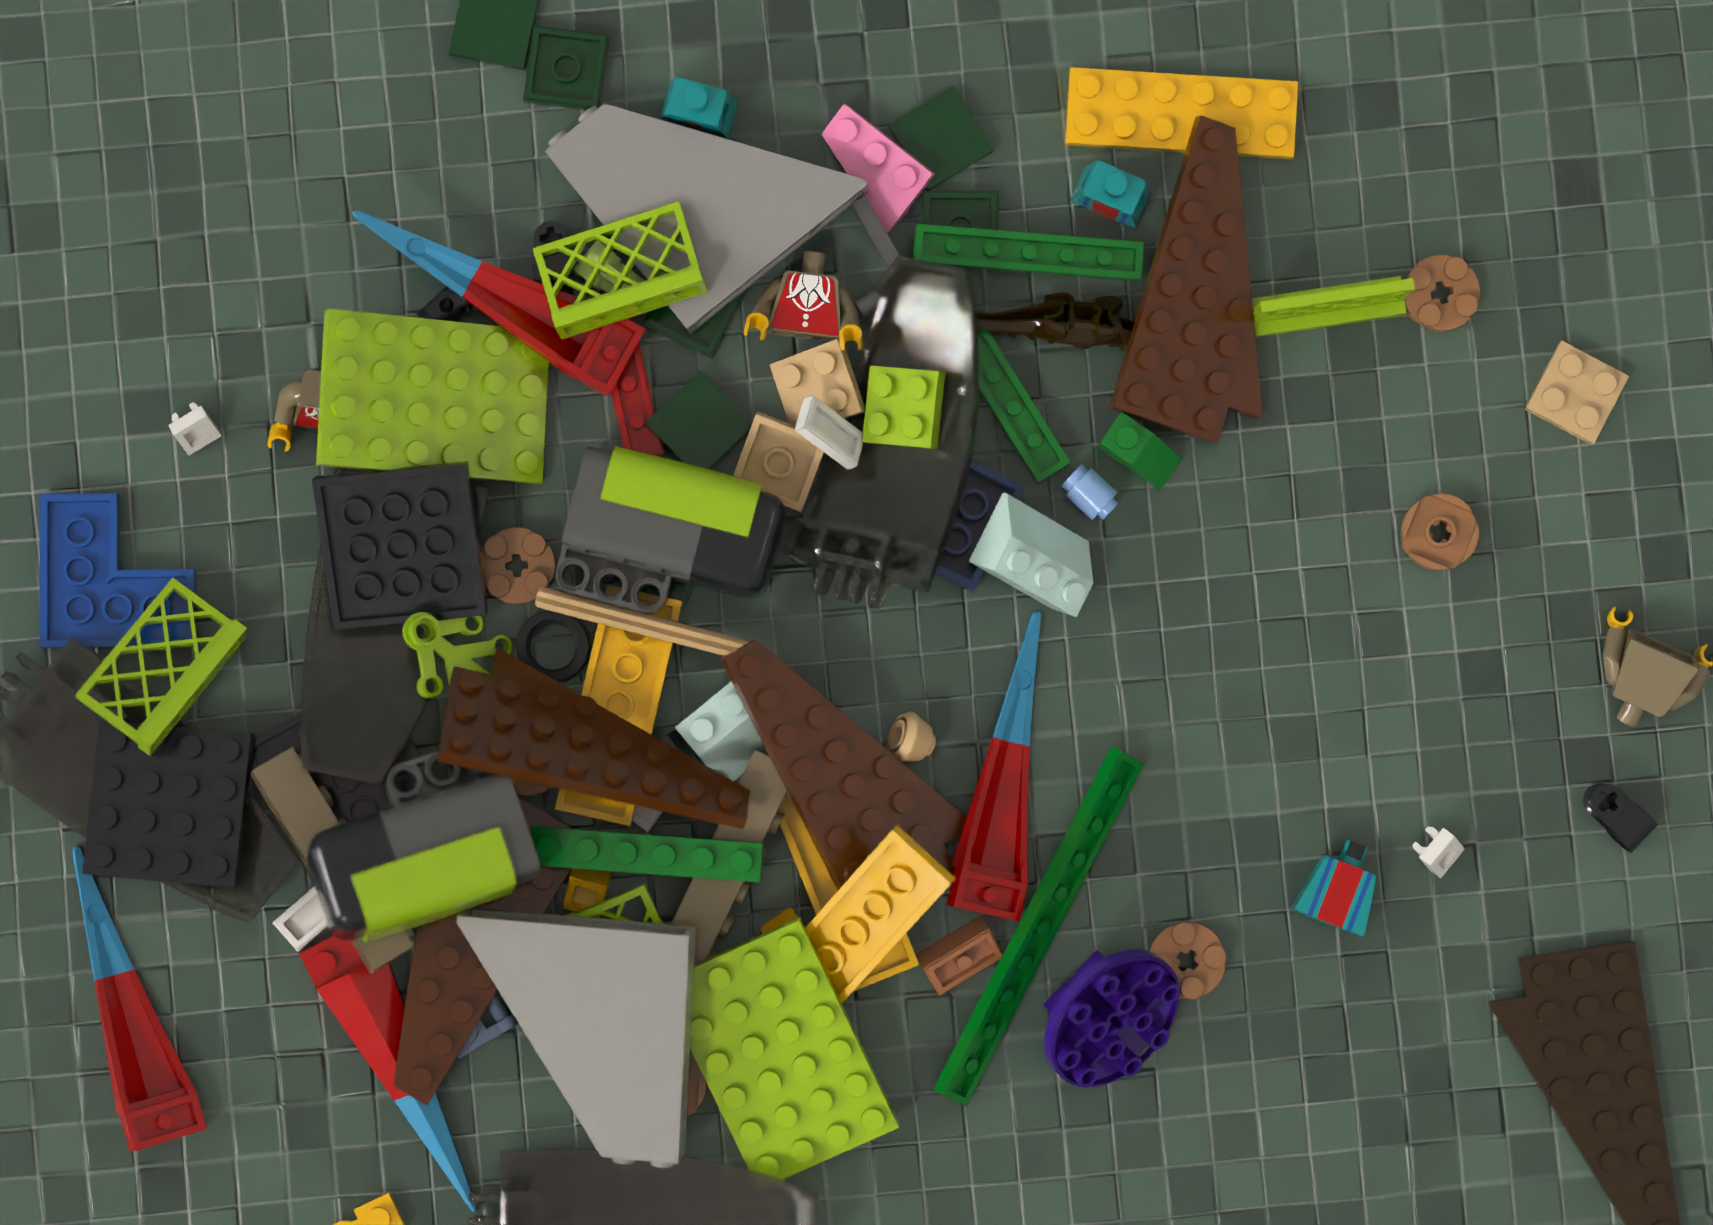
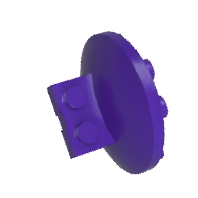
M1096 950L1076 971V974L1043 1004L1051 1013L1044 1037L1045 1055L1051 1068L1064 1081L1078 1087L1102 1086L1119 1080L1124 1076L1132 1077L1140 1071L1142 1064L1157 1049L1165 1046L1169 1040V1030L1175 1019L1180 998L1179 982L1174 970L1160 956L1147 950H1125L1104 957ZM1147 1046H1150L1142 1056L1138 1057Z

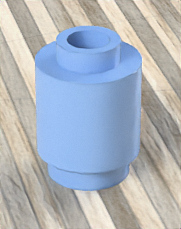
M1082 464L1061 486L1067 492L1066 497L1091 520L1097 515L1104 520L1118 505V502L1114 499L1118 492L1092 468L1088 470Z

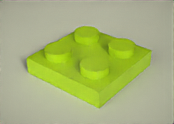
M870 366L862 442L937 449L945 372Z

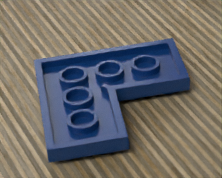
M40 494V648H114L172 577L196 594L195 569L120 570L119 494ZM175 591L164 602L166 615L189 613L187 600ZM192 605L193 612H196V607ZM160 608L153 617L161 616ZM190 620L167 623L169 642L192 639ZM162 623L145 625L140 631L142 645L165 642ZM136 637L129 646L137 645Z

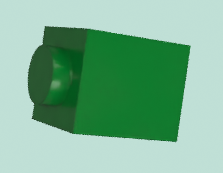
M1122 411L1097 447L1159 491L1182 460L1154 433Z

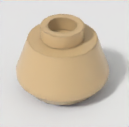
M909 711L899 715L893 722L887 738V750L901 762L921 761L925 756H929L932 753L936 737L933 734L932 727L915 712Z

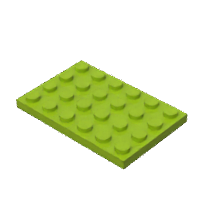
M326 309L324 310L316 465L364 470H393L403 467L468 461L470 479L542 484L549 361L501 326Z
M801 917L694 964L690 1050L758 1190L899 1128L898 1119Z

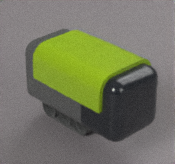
M587 446L563 532L562 549L555 578L558 585L568 594L645 614H655L664 608L672 580L744 599H755L766 592L770 583L785 525V507L778 496L764 491L762 483L615 446L613 452ZM573 566L582 568L585 573L583 582L576 587L566 585L563 580L565 571ZM616 576L622 581L621 591L612 597L604 595L601 591L602 581L606 577ZM654 586L659 590L660 598L655 605L644 606L639 602L638 594L643 587Z
M437 751L400 763L392 768L385 785L391 809H386L317 833L312 838L309 846L307 864L332 934L338 939L345 941L362 937L364 943L511 895L516 885L534 880L540 871V864L511 778L444 763L450 767L452 776L447 780H438L431 773L432 765L443 763L437 761ZM399 775H407L414 781L415 788L410 792H400L395 788L393 780Z

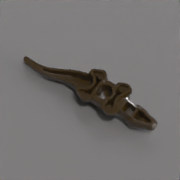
M1067 292L1048 294L1044 298V303L1040 305L1002 312L978 313L934 308L932 315L942 322H948L958 327L971 328L975 332L989 331L994 336H998L1000 333H1007L1010 337L1024 335L1031 340L1039 338L1047 340L1051 344L1055 342L1069 344L1080 349L1108 345L1109 347L1116 346L1126 351L1134 326L1133 321L1120 316V310L1123 307V301L1120 298L1102 296L1096 298L1094 303L1076 302L1074 297Z

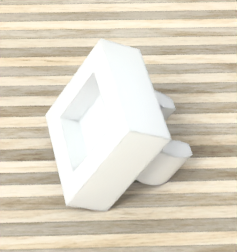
M195 403L189 404L192 411L181 418L177 413H174L172 415L173 423L168 425L173 436L189 456L222 436L202 406L198 407Z
M1428 826L1425 831L1433 838V841L1428 847H1422L1417 842H1414L1412 846L1425 866L1441 879L1465 848L1446 829L1443 828L1438 832L1435 828Z

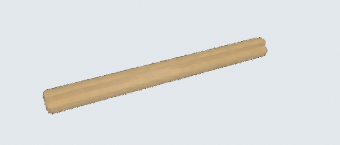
M545 587L538 589L535 599V606L541 609L722 656L750 642L749 640Z

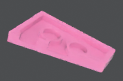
M843 104L821 135L845 172L849 175L863 178L868 184L869 192L865 196L885 231L890 235L935 176V173L848 104Z

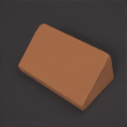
M977 917L919 952L916 958L940 996L1000 960L1004 953L983 918Z

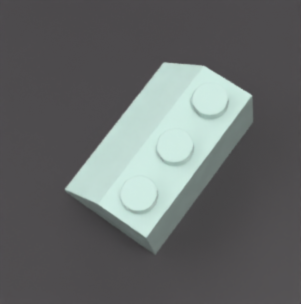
M1003 492L969 562L1049 608L1077 617L1093 585L1089 541Z
M732 682L728 683L675 727L707 767L732 781H735L744 773L756 748L767 753Z

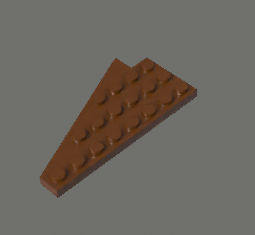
M1200 115L1195 117L1109 408L1211 444L1219 442L1228 409L1257 419L1262 416V403L1236 130L1234 127Z
M752 640L719 658L837 890L846 883L897 825L953 875L955 867L951 866L953 860L945 843L962 834L967 817L758 640Z
M517 796L530 835L531 826L570 828ZM540 866V871L535 879L516 885L511 895L474 908L544 913L571 868ZM461 912L417 926L394 1086L426 1106L498 990L457 924V916Z

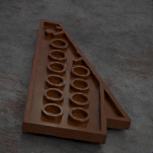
M500 649L495 651L491 674L457 666L453 667L437 756L438 762L739 829L744 828L747 821L750 790L601 707L593 698L580 695Z

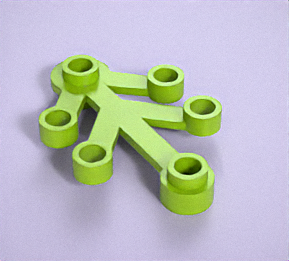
M426 612L410 615L403 625L405 642L409 647L417 650L421 677L417 681L416 687L418 693L424 698L436 697L443 690V681L436 673L434 652L444 659L448 684H450L454 666L488 673L472 659L486 656L493 658L497 640L502 642L504 646L503 651L510 654L513 648L512 641L506 635H496L489 638L488 641L453 646L442 637L458 632L464 636L478 634L483 628L481 616L469 617L474 621L472 631L465 624L468 617L437 621L434 616ZM418 625L422 626L425 631L423 639H420L416 634V627ZM428 679L434 683V691L432 693L428 692L425 687Z

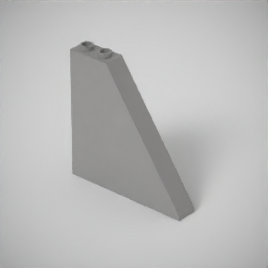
M605 103L599 108L592 106L579 117L578 121L580 123L569 132L562 130L556 134L548 143L550 147L545 150L551 161L603 225L677 201L680 202L708 293L668 305L690 334L852 206V202L869 192L868 184L863 178ZM675 214L660 219L654 231L671 239L678 226ZM634 228L624 230L617 243L634 251L643 233ZM681 235L677 242L684 245ZM650 237L641 255L658 262L667 244ZM673 248L664 266L677 271L691 265L687 254ZM639 260L635 263V266L648 280L654 268Z
M471 908L462 911L457 916L459 928L600 1156L612 1158V1161L618 1164H632L636 1160L649 1161L652 1166L659 1168H668L674 1166V1164H679L686 1148L696 927L486 908Z

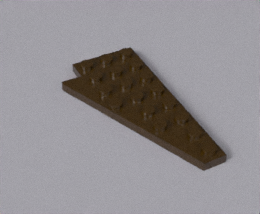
M1635 941L1518 958L1524 996L1488 1001L1489 1008L1624 1225H1680Z

